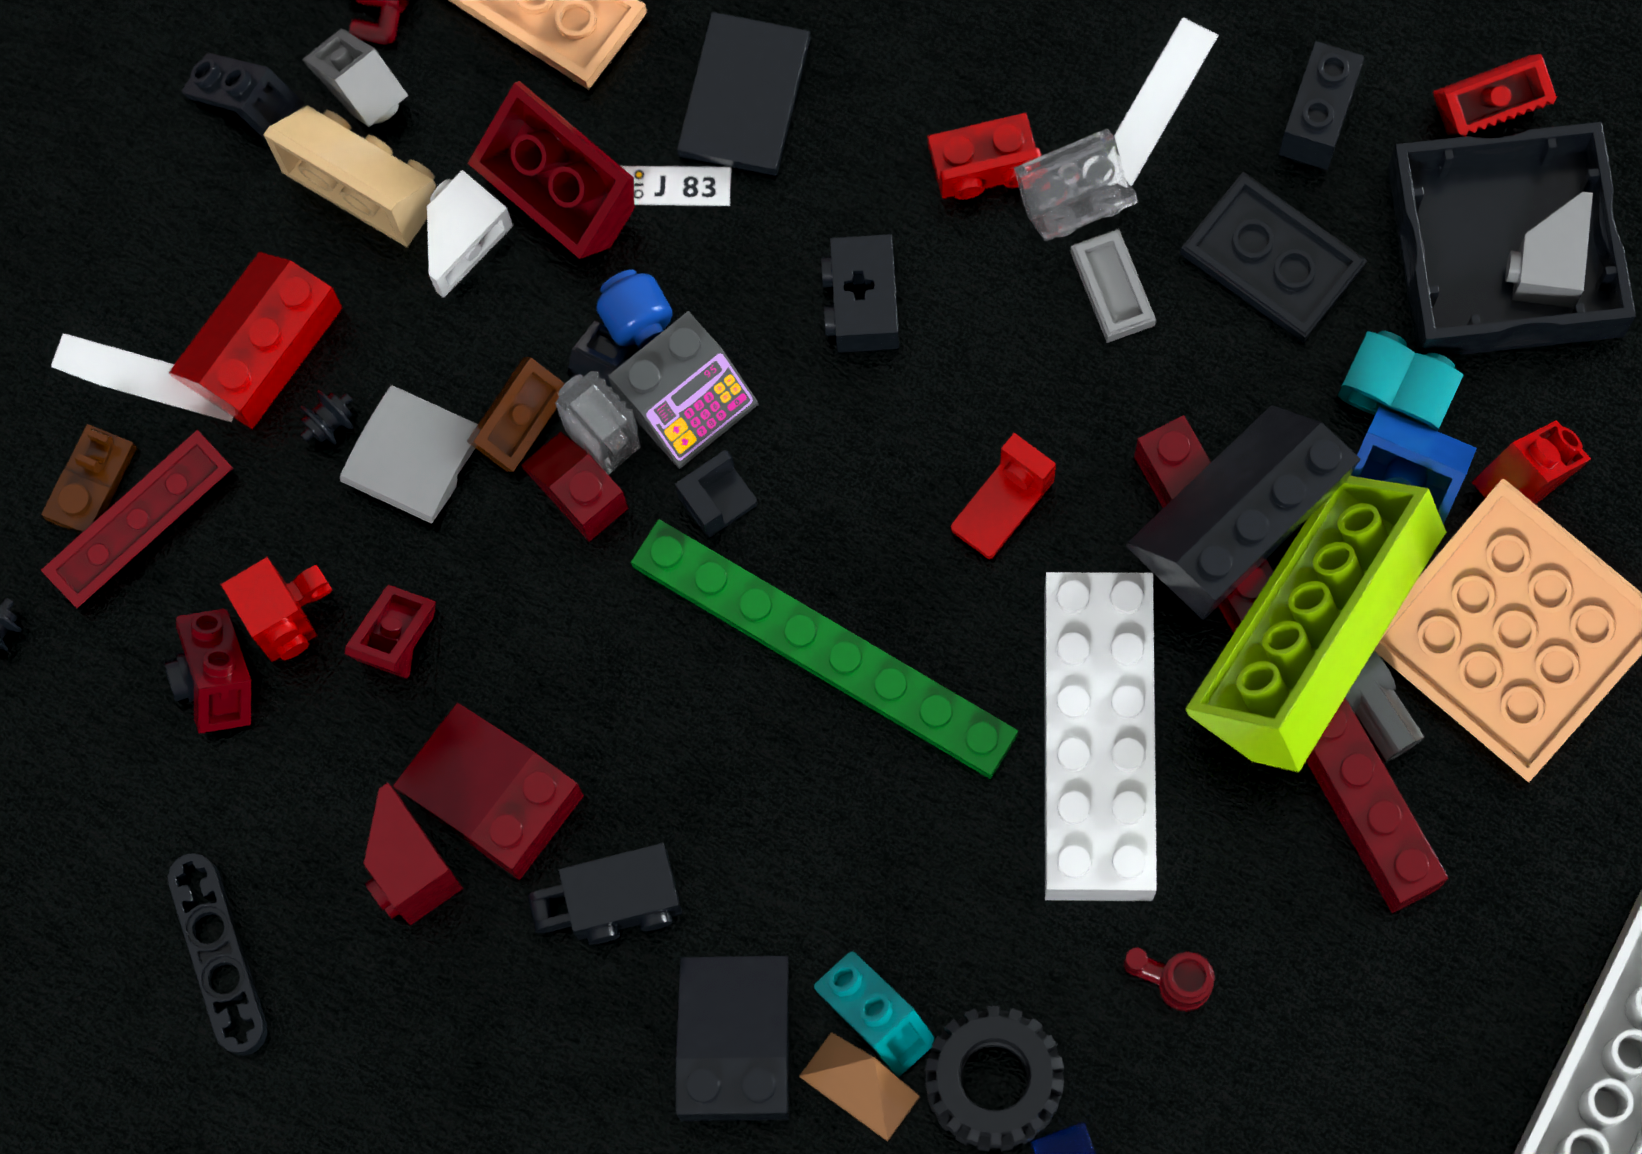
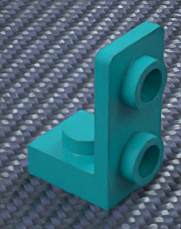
M849 952L814 985L818 994L866 1040L883 1064L898 1078L931 1048L935 1041V1037L916 1011L855 952Z

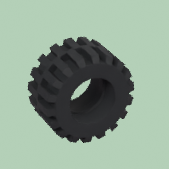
M987 1006L985 1011L976 1012V1009L964 1013L963 1018L958 1021L953 1019L945 1026V1031L940 1037H936L931 1046V1053L929 1058H927L925 1071L929 1105L932 1112L939 1119V1124L946 1132L949 1130L956 1136V1140L965 1145L970 1143L978 1146L977 1149L989 1151L990 1148H1001V1151L1013 1149V1146L1020 1143L1026 1144L1034 1139L1038 1132L1046 1128L1057 1110L1062 1095L1064 1067L1062 1057H1059L1056 1050L1057 1044L1051 1035L1047 1036L1042 1030L1043 1025L1034 1018L1030 1021L1023 1017L1022 1012L1011 1008V1011L1007 1012L999 1010V1006ZM987 1048L1004 1049L1014 1054L1023 1063L1027 1074V1086L1021 1099L1012 1107L999 1111L986 1110L973 1104L966 1096L961 1082L962 1070L970 1056L980 1050Z

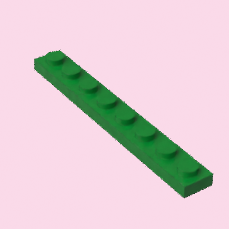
M658 519L631 561L634 569L989 779L993 777L1018 736L1017 729Z

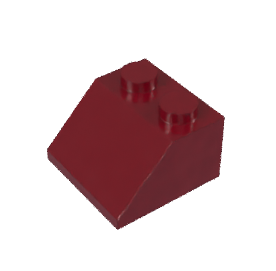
M386 783L379 788L364 865L373 878L367 881L365 885L379 906L387 912L391 919L400 914L409 925H412L458 893L463 887L391 785Z

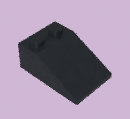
M788 956L680 957L676 1053V1115L681 1121L790 1120Z

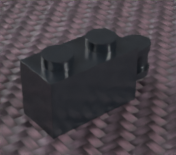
M664 843L558 869L561 885L538 890L528 895L536 933H547L572 926L573 933L578 940L588 938L589 944H600L615 940L620 937L619 930L640 925L641 931L660 929L673 923L672 916L683 914L668 852ZM565 898L569 913L554 916L551 902Z

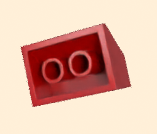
M259 252L168 373L235 419L253 429L343 307L330 285L291 260Z

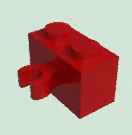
M268 557L221 584L251 637L272 662L279 658L282 660L291 659L307 649L309 646L308 641L316 637L317 634L301 607L307 603L315 602L333 591L317 565L306 569L292 582L287 584Z

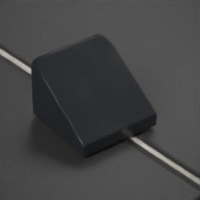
M594 321L573 347L567 374L571 379L611 396L613 390L608 375L637 352L638 347L637 345H618L611 337L606 326L598 321Z

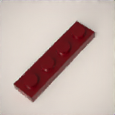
M196 430L43 567L41 571L76 608L80 607L231 471L233 467Z

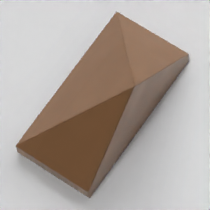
M832 1032L799 1076L887 1142L920 1097L873 1056Z

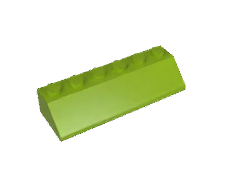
M1349 476L1347 481L1307 519L1186 708L1188 715L1252 762L1299 772L1446 534L1429 488Z

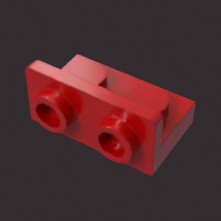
M1027 113L928 136V147L942 199L952 196L960 200L970 199L983 193L986 188L1003 184L1008 188L1020 187L1033 181L1034 177L1041 176L1042 156L1040 149L1035 146Z

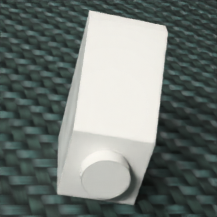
M463 170L453 180L446 179L434 190L430 203L427 206L429 276L436 292L444 298L513 227L507 208Z

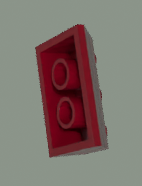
M520 81L514 82L468 164L579 259L611 248L634 210V177Z

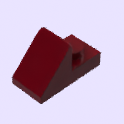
M387 585L347 643L345 654L366 665L408 679L413 649L434 618L436 601Z

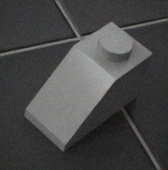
M342 28L303 59L312 72L350 114L368 127L374 123H381L389 119L398 110V103L408 96L377 51Z
M1581 192L1528 231L1518 251L1510 250L1505 280L1506 282H1514L1512 300L1574 308L1584 291L1593 193Z

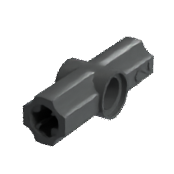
M1373 651L1345 698L1383 763H1386L1409 751L1424 739V735L1395 693V681L1381 657Z

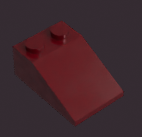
M458 702L393 785L397 791L518 880L523 877L584 796L577 782L537 753Z

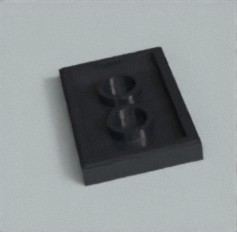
M712 12L677 149L678 156L777 176L811 39L810 31Z
M1242 172L1181 247L1180 252L1186 259L1303 343H1305L1367 263L1365 258L1244 172Z

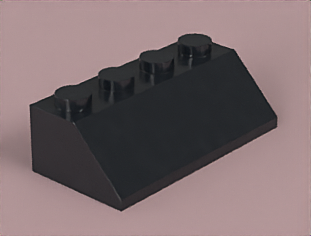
M1271 405L1126 544V547L1204 620L1347 481L1361 459L1322 422Z

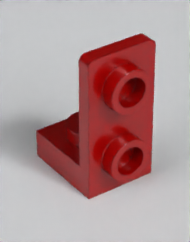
M1013 433L1001 448L1000 465L951 524L952 533L987 559H992L1053 484L1056 463L1016 433Z

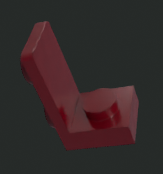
M218 609L178 616L176 618V628L194 681V721L198 733L251 725V678L228 611L226 609Z

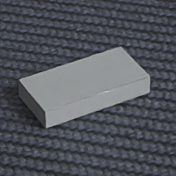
M1119 229L1071 246L1070 253L1107 343L1155 326L1156 318Z

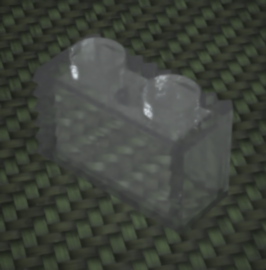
M590 371L585 376L582 374L576 375L563 385L558 393L559 398L555 404L565 427V432L577 445L588 452L607 474H610L641 448V438L633 410L627 409L626 402L620 401L619 394L613 393L612 386H607L605 379H600L597 371Z

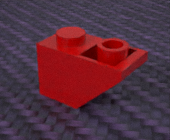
M1556 420L1512 442L1471 483L1486 498L1500 480L1505 479L1536 504L1585 466L1591 458L1582 449L1583 446L1579 437Z

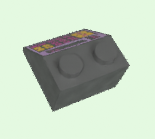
M689 311L608 375L614 396L679 469L758 406L757 399L723 349Z

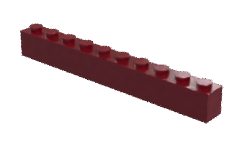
M1184 415L1137 439L1134 458L1163 508L1211 463ZM1267 559L1219 605L1233 633H1235L1273 574ZM1344 698L1306 762L1393 914L1439 890L1447 881L1448 876L1347 699Z

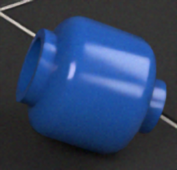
M630 269L614 275L601 286L600 291L602 294L598 298L596 309L611 337L618 345H637L639 349H642L663 332L664 328L670 323L673 314L672 308L652 275L645 273L637 274L635 270Z

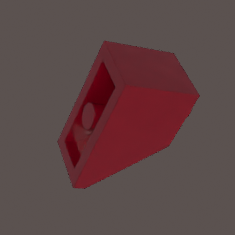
M562 432L558 433L521 464L528 475L588 541H591L628 509L621 488L588 452Z

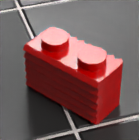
M1541 54L1526 56L1433 91L1446 133L1453 138L1466 137L1467 134L1476 133L1477 130H1485L1486 127L1495 126L1496 123L1505 122L1506 119H1515V116L1524 115L1525 112H1533L1537 108H1544L1545 105L1554 104L1557 98Z

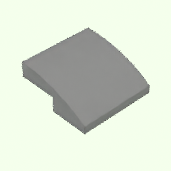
M391 385L358 438L342 470L340 482L432 524L456 489L457 475L475 450V447L469 444L467 440L478 424Z

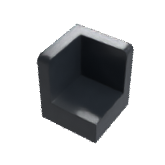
M727 450L722 451L675 483L679 500L708 539L757 505L756 497L735 470L733 458Z

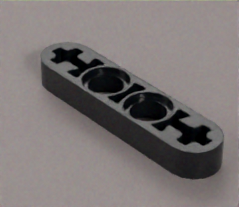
M195 853L185 854L176 859L170 867L168 884L217 1041L227 1051L240 1056L250 1055L258 1051L265 1043L268 1034L267 1023L222 878L217 867L203 855ZM195 866L201 873H207V877L200 880L203 897L208 901L216 896V903L199 905L195 892L187 885L182 886V881L189 878L188 869ZM188 905H198L197 907L188 911ZM207 915H217L224 922L222 936L213 943H201L196 936L198 922ZM229 964L235 966L240 976L238 986L227 994L216 993L211 983L215 970L222 965ZM247 996L248 1003L237 1004L241 1018L247 1023H254V1028L247 1032L248 1041L242 1044L237 1038L228 1037V1031L233 1030L236 1024L232 1011L226 1008L219 1012L218 1007L219 1005L236 1004Z

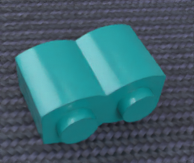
M1367 331L1337 397L1369 414L1375 415L1378 408L1381 407L1438 431L1463 374L1456 370L1455 364L1443 355L1437 353H1427L1426 355L1415 353L1407 347V342L1394 333L1380 331L1377 334Z

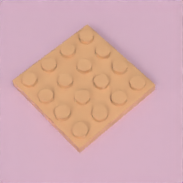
M1502 479L1419 576L1374 651L1527 782H1530L1642 655V593L1509 482Z

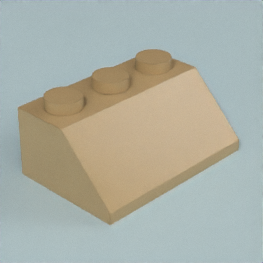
M306 106L268 127L263 135L283 174L408 247L427 220V206L430 203L434 190L437 188L433 180L435 176L429 169L414 160H409L406 164L392 156L393 151L383 141L372 135H367L363 139L350 131L351 126L347 121L329 110L321 114L315 109Z

